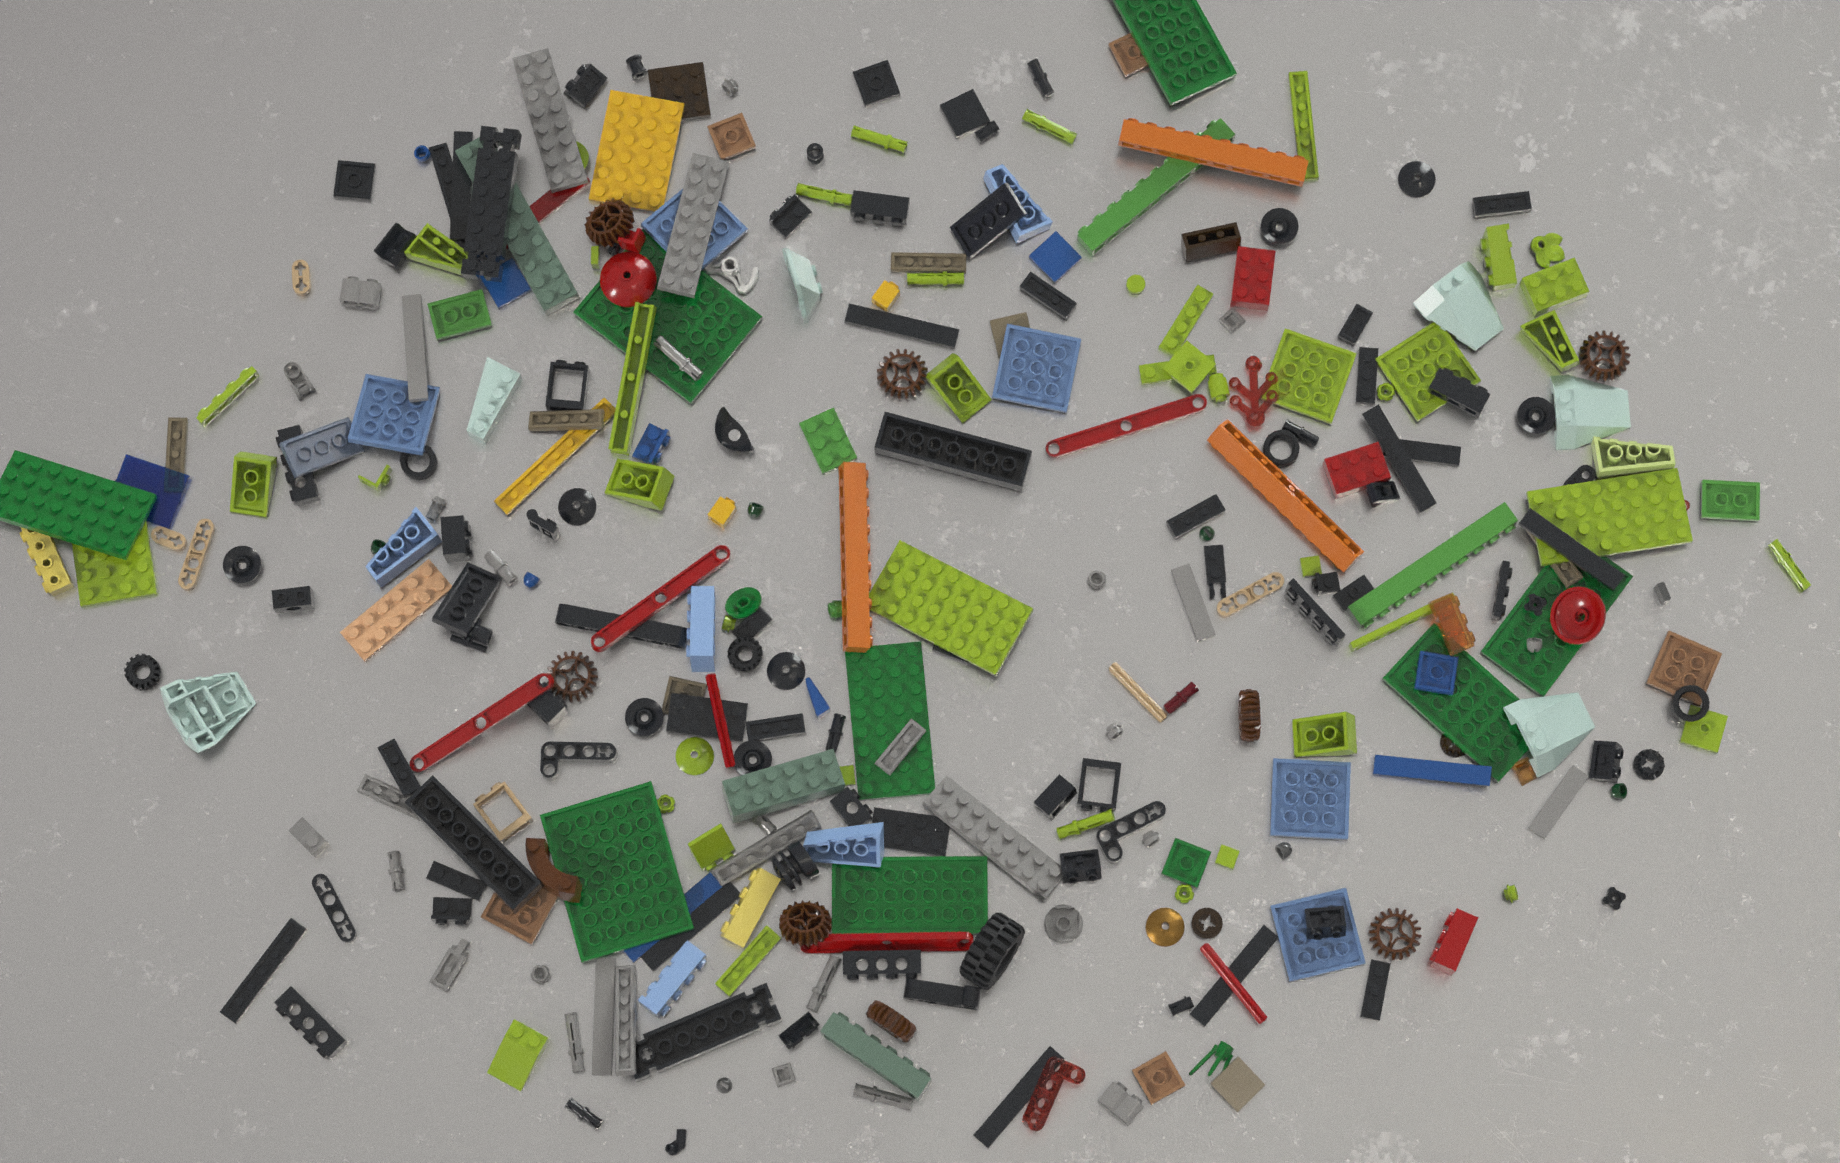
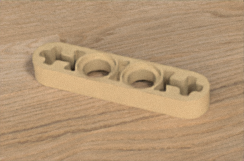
M204 518L197 523L182 566L178 583L185 591L193 590L196 587L215 532V525L209 519ZM208 523L210 530L205 531L204 535L205 537H208L207 539L201 537L204 532V530L201 527L206 526V524ZM203 541L205 543L204 549L196 550V542ZM191 559L199 561V565L194 569L188 565ZM186 570L190 571L191 573H195V575H190V580L192 581V583H188L187 586H185V583L183 582V580H187L189 576V573L186 572Z
M1273 572L1222 599L1217 605L1216 611L1218 615L1223 618L1230 617L1280 590L1284 585L1283 575ZM1272 577H1274L1275 579L1279 578V585H1270V591H1268L1267 585L1264 583V581H1266V583L1269 584L1273 580ZM1258 585L1262 586L1264 593L1256 595L1253 588ZM1245 595L1248 599L1247 603L1239 604L1237 596ZM1233 599L1234 605L1228 609V613L1221 611L1222 604L1228 606L1232 603L1230 600Z

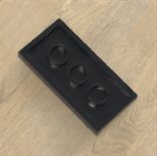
M1004 183L950 226V229L968 258H973L1027 215L1010 185Z
M467 562L433 615L432 622L467 637L502 582V577Z
M1294 578L1289 581L1285 590L1286 597L1292 603H1297L1299 611L1305 617H1310L1313 621L1311 622L1318 631L1322 630L1326 635L1325 639L1331 645L1334 644L1338 647L1343 642L1346 634Z
M671 693L666 732L719 739L710 698ZM721 700L730 740L743 742L748 703Z
M874 807L872 823L884 822V849L946 856L950 827L937 816Z

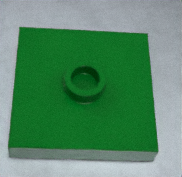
M1175 838L1161 875L1198 888L1211 851Z

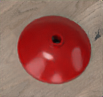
M622 252L614 255L604 264L600 273L602 292L609 301L621 307H635V302L643 304L651 297L656 288V271L652 263L639 253ZM629 273L631 276L630 278H624V275Z
M1572 587L1563 591L1555 599L1550 612L1551 626L1555 634L1563 641L1577 645L1585 644L1596 638L1603 629L1606 619V609L1601 597L1593 590L1585 587ZM1585 614V619L1581 620V616Z

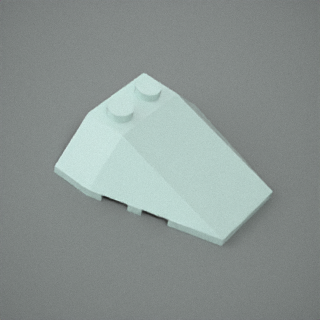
M783 248V257L787 269L792 276L798 296L799 308L805 324L809 322L821 300L822 287L820 282L816 283L814 277L817 276L815 265H811L809 259L790 249Z
M1469 261L1453 269L1433 284L1413 303L1425 319L1435 322L1441 326L1442 330L1452 333L1456 336V339L1475 351L1504 330L1481 274Z
M1571 375L1550 376L1551 395H1554L1556 430L1554 432L1556 450H1575L1583 445L1592 443L1593 436L1602 439L1631 428L1628 390Z
M238 672L215 674L210 677L200 676L188 680L178 679L160 688L166 711L185 744L198 754L215 746L256 705L255 700Z
M1579 693L1520 699L1503 707L1511 725L1517 724L1533 756L1529 762L1537 777L1554 770L1595 728Z

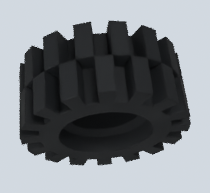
M740 636L735 639L727 651L730 665L732 664L733 668H737L739 671L746 672L755 669L763 656L762 646H760L759 641L748 636ZM743 646L749 647L753 653L752 658L748 661L741 660L738 657L739 648Z
M137 654L135 658L131 657V661L125 664L127 667L124 668L126 673L124 675L127 681L138 690L151 689L154 684L157 685V680L161 678V669L158 662L146 654ZM141 665H146L150 669V674L145 679H139L136 676V669Z

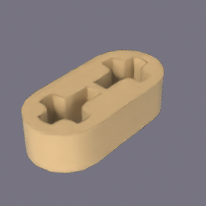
M296 260L292 265L293 290L298 296H306L311 291L310 268L304 260ZM299 265H303V267L306 268L302 270V276H300L299 271L296 270L299 268ZM300 280H303V284L307 286L303 288V291L297 288L300 287Z
M162 526L155 527L151 532L152 540L160 546L177 552L184 550L187 546V540L181 533ZM161 531H163V534L167 537V539L160 538L158 540L156 534H160ZM180 538L182 544H178L175 547V543L171 539L178 540Z

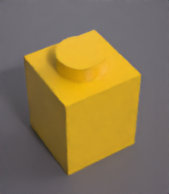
M884 280L872 296V303L884 312H889L900 297L899 286L892 281L888 283Z
M720 496L707 514L708 519L725 529L737 511L736 503L728 497L724 499Z

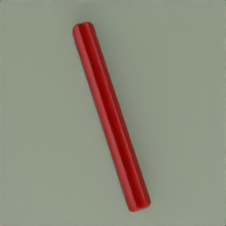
M712 673L706 675L705 678L726 768H731L735 766V760L716 674Z
M1209 943L1201 946L1200 951L1259 1024L1263 1023L1267 1019L1266 1014Z

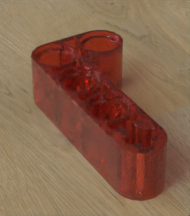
M1059 1057L1049 1058L1023 1115L1022 1121L1024 1126L1033 1131L1041 1130L1045 1125L1063 1081L1067 1080L1074 1084L1082 1083L1086 1076L1084 1069ZM1060 1062L1059 1070L1054 1071L1055 1063ZM1077 1069L1078 1074L1074 1079H1072L1071 1073L1073 1070ZM1052 1080V1087L1046 1089V1083ZM1041 1098H1044V1105L1042 1107H1038V1101ZM1031 1119H1036V1122L1032 1123Z

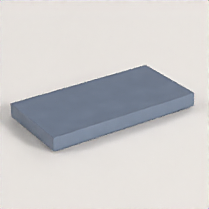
M349 417L280 442L279 446L294 478L365 451L361 444L348 442V435L352 424Z

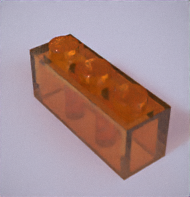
M1449 593L1428 602L1450 656L1475 646L1474 634L1466 626L1468 620L1464 613L1461 614L1459 609L1460 601L1456 595L1454 596L1453 593Z

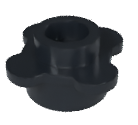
M1530 594L1529 601L1524 605V609L1533 612L1536 616H1540L1542 608L1546 606L1547 602L1544 598L1536 596V594Z
M1610 887L1607 896L1603 898V903L1611 905L1614 910H1618L1621 907V902L1626 899V895L1616 890L1615 887Z

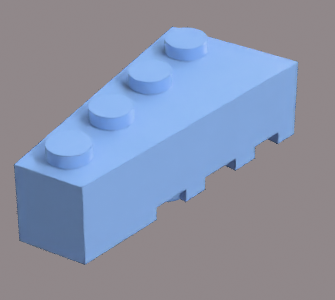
M1003 164L985 172L983 180L990 193H993L1002 184L1008 183L1027 215L1009 228L1016 244L1051 228L1053 221L1042 212V208L1038 204L1036 205L1029 197L1028 192L1023 190L1015 177Z
M415 507L408 519L402 522L397 532L391 535L386 545L380 548L365 567L377 584L383 587L439 545L442 540L418 508Z
M691 586V593L687 594V603L691 605V611H687V622H690V628H687V640L690 639V645H686V656L690 657L692 672H715L714 586Z
M884 822L809 831L806 834L803 847L813 862L881 867L884 856Z
M687 940L670 962L672 964L670 966L667 965L660 972L658 982L654 981L648 987L647 996L644 997L642 995L638 999L640 1005L657 1018L665 1017L671 1009L669 1005L672 1001H677L683 992L681 990L685 984L688 986L695 978L693 975L697 969L701 970L706 964V954Z

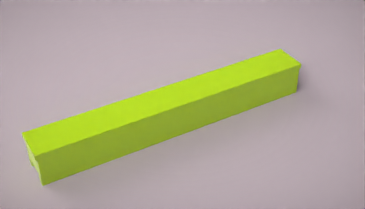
M635 302L608 447L611 453L630 455L657 307L652 304L647 305Z

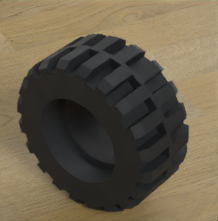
M1003 913L993 914L981 928V931L977 934L968 952L965 954L959 969L961 976L981 989L989 990L999 980L1016 954L1024 938V927Z

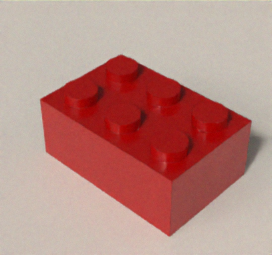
M1238 246L1230 307L1268 311L1276 251Z
M1379 442L1326 458L1322 464L1335 499L1366 490V485L1370 483L1387 482L1391 479Z
M1458 908L1448 914L1444 923L1447 928L1440 932L1437 939L1439 946L1438 948L1435 947L1430 955L1429 960L1432 961L1430 967L1451 976L1456 972L1479 917Z

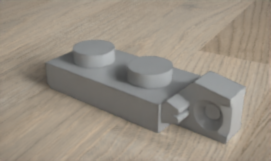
M462 938L457 946L452 945L448 949L429 982L446 992L448 991L467 959L468 953L465 951L470 944L467 940Z

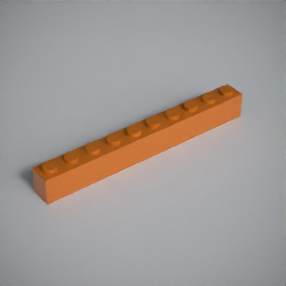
M1133 118L1124 119L1118 146L1300 187L1303 186L1309 160H1305L1302 156L1295 155L1291 157L1280 151L1273 153L1263 147L1251 148L1245 143L1233 144L1227 139L1216 140L1212 139L1213 137L1209 135L1198 136L1194 135L1191 131L1180 132L1169 126L1162 128L1151 122L1144 124Z
M1228 419L1221 423L1207 439L1211 446L1218 450L1225 457V460L1231 463L1242 476L1247 478L1252 483V486L1265 496L1268 502L1272 503L1283 516H1286L1296 529L1300 530L1311 543L1315 544L1321 553L1334 563L1336 568L1344 573L1364 553L1336 523Z
M843 462L838 467L843 652L865 653L873 644V637L870 635L872 617L869 615V610L872 607V600L869 598L871 580H869L868 575L871 570V562L868 561V554L870 553V543H868L870 525L867 524V517L869 516V506H867L869 489L866 488L869 473L866 469V463Z

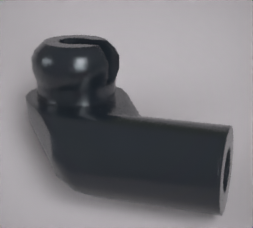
M677 1129L676 1140L666 1145V1153L677 1155L685 1148L686 1129Z

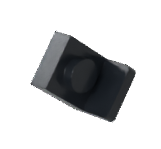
M1337 572L1315 573L1314 579H1311L1312 588L1317 591V595L1340 591Z

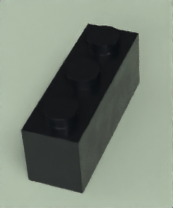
M853 190L850 215L857 221L868 219L880 224L891 222L895 226L907 225L910 198Z
M1439 368L1427 392L1478 418L1489 399L1490 393H1488V390L1482 386L1476 387L1467 378H1459L1453 375L1454 373L1447 368Z

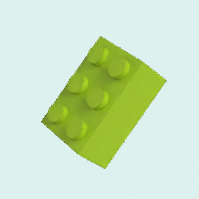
M1575 257L1525 276L1520 281L1521 289L1534 318L1587 298L1590 292Z

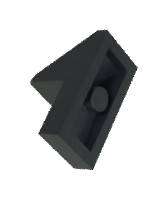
M1394 481L1375 482L1366 485V493L1372 508L1400 499Z

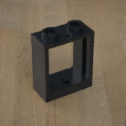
M565 360L550 362L545 404L547 410H585L590 373L589 366L586 363L576 361L572 364L567 363ZM556 371L583 374L580 401L553 399Z
M1083 758L1077 807H1081L1080 810L1092 811V809H1100L1101 813L1112 809V811L1116 810L1121 771L1120 762ZM1086 769L1115 773L1111 804L1082 801Z

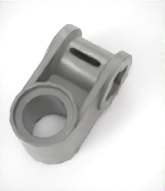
M288 362L284 366V374L299 400L302 398L301 396L309 391H315L309 378L304 374L298 363ZM292 368L298 369L297 374L294 376L289 375V370Z

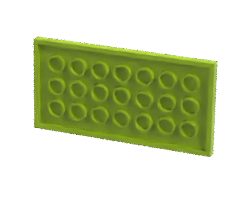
M1678 468L1526 492L1529 509L1531 508L1599 557L1693 542ZM1535 537L1541 566L1569 562L1568 559Z
M899 540L869 593V598L872 600V607L869 611L995 676L999 673L1034 611L1032 607Z

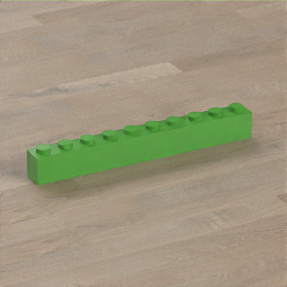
M1221 118L1217 121H1211L1203 133L1200 131L1196 134L1198 136L1209 135L1213 137L1212 139L1216 140L1227 139L1231 142L1235 139V133ZM1167 157L1164 160L1165 164L1160 168L1158 166L1155 167L1146 179H1140L1132 191L1127 190L1121 196L1122 199L1117 203L1115 201L1106 208L1107 211L1105 213H1099L1093 218V222L1089 226L1084 225L1080 228L1077 235L1078 242L1093 256L1203 165Z
M1505 502L1349 605L1346 609L1347 613L1359 629L1363 626L1365 629L1375 623V618L1378 616L1383 618L1391 612L1390 608L1395 605L1396 607L1401 606L1406 602L1405 598L1410 595L1412 597L1416 596L1422 591L1421 588L1426 584L1431 586L1438 580V576L1441 574L1445 576L1453 571L1452 567L1456 564H1464L1469 560L1468 556L1472 553L1475 555L1479 554L1485 549L1484 545L1489 542L1493 544L1500 539L1499 535L1506 532L1508 534L1516 528L1515 525L1518 519Z

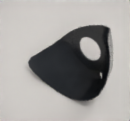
M722 407L715 422V434L718 441L724 447L733 451L747 452L754 450L743 427L728 413L725 407ZM733 429L738 430L741 434L737 441H732L729 438V432Z

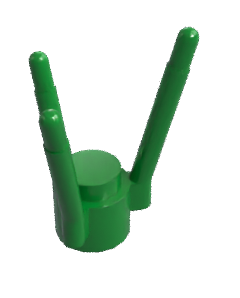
M1220 1041L1219 1045L1215 1044L1212 1050L1189 1072V1075H1193L1214 1053L1217 1059L1208 1072V1076L1212 1075L1220 1061H1225L1224 1070L1233 1058L1231 1054L1234 1050L1233 1047L1223 1041Z

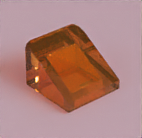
M1527 757L1519 760L1511 768L1521 786L1538 778L1529 762L1530 759Z

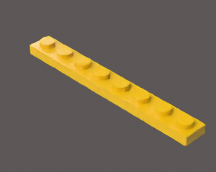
M604 397L592 409L604 410V426L615 415L616 408ZM600 429L569 430L494 500V503L508 516Z

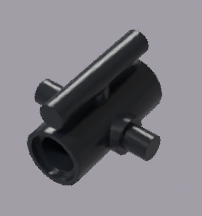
M478 618L467 637L451 630L450 641L487 653L493 629L481 626L482 620Z

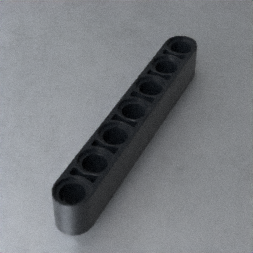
M559 604L555 623L561 626L598 632L621 615L568 604ZM647 620L623 638L683 649L687 638V628Z

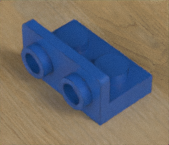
M649 423L632 458L645 464H658L662 457L661 451L663 447H667L671 440L669 430H663Z

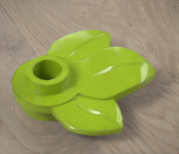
M1548 233L1544 237L1536 236L1532 239L1530 248L1536 254V261L1541 267L1548 268L1551 261L1565 259L1564 251L1559 246L1563 239L1560 235ZM1539 242L1542 243V246H1543L1542 248L1539 247V245H1538Z

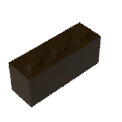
M1237 222L1181 234V248L1185 261L1237 251L1238 246H1241V235Z

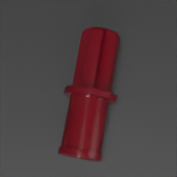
M1190 682L1180 692H1175L1176 695L1164 704V709L1169 714L1173 713L1182 704H1186L1187 700L1198 692L1199 689L1193 682Z

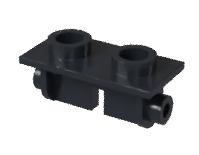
M808 1011L778 1036L788 1049H794L803 1040L802 1037L808 1036L814 1030H817L820 1024Z

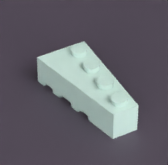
M489 357L486 359L467 427L468 435L485 445L523 380L520 373Z

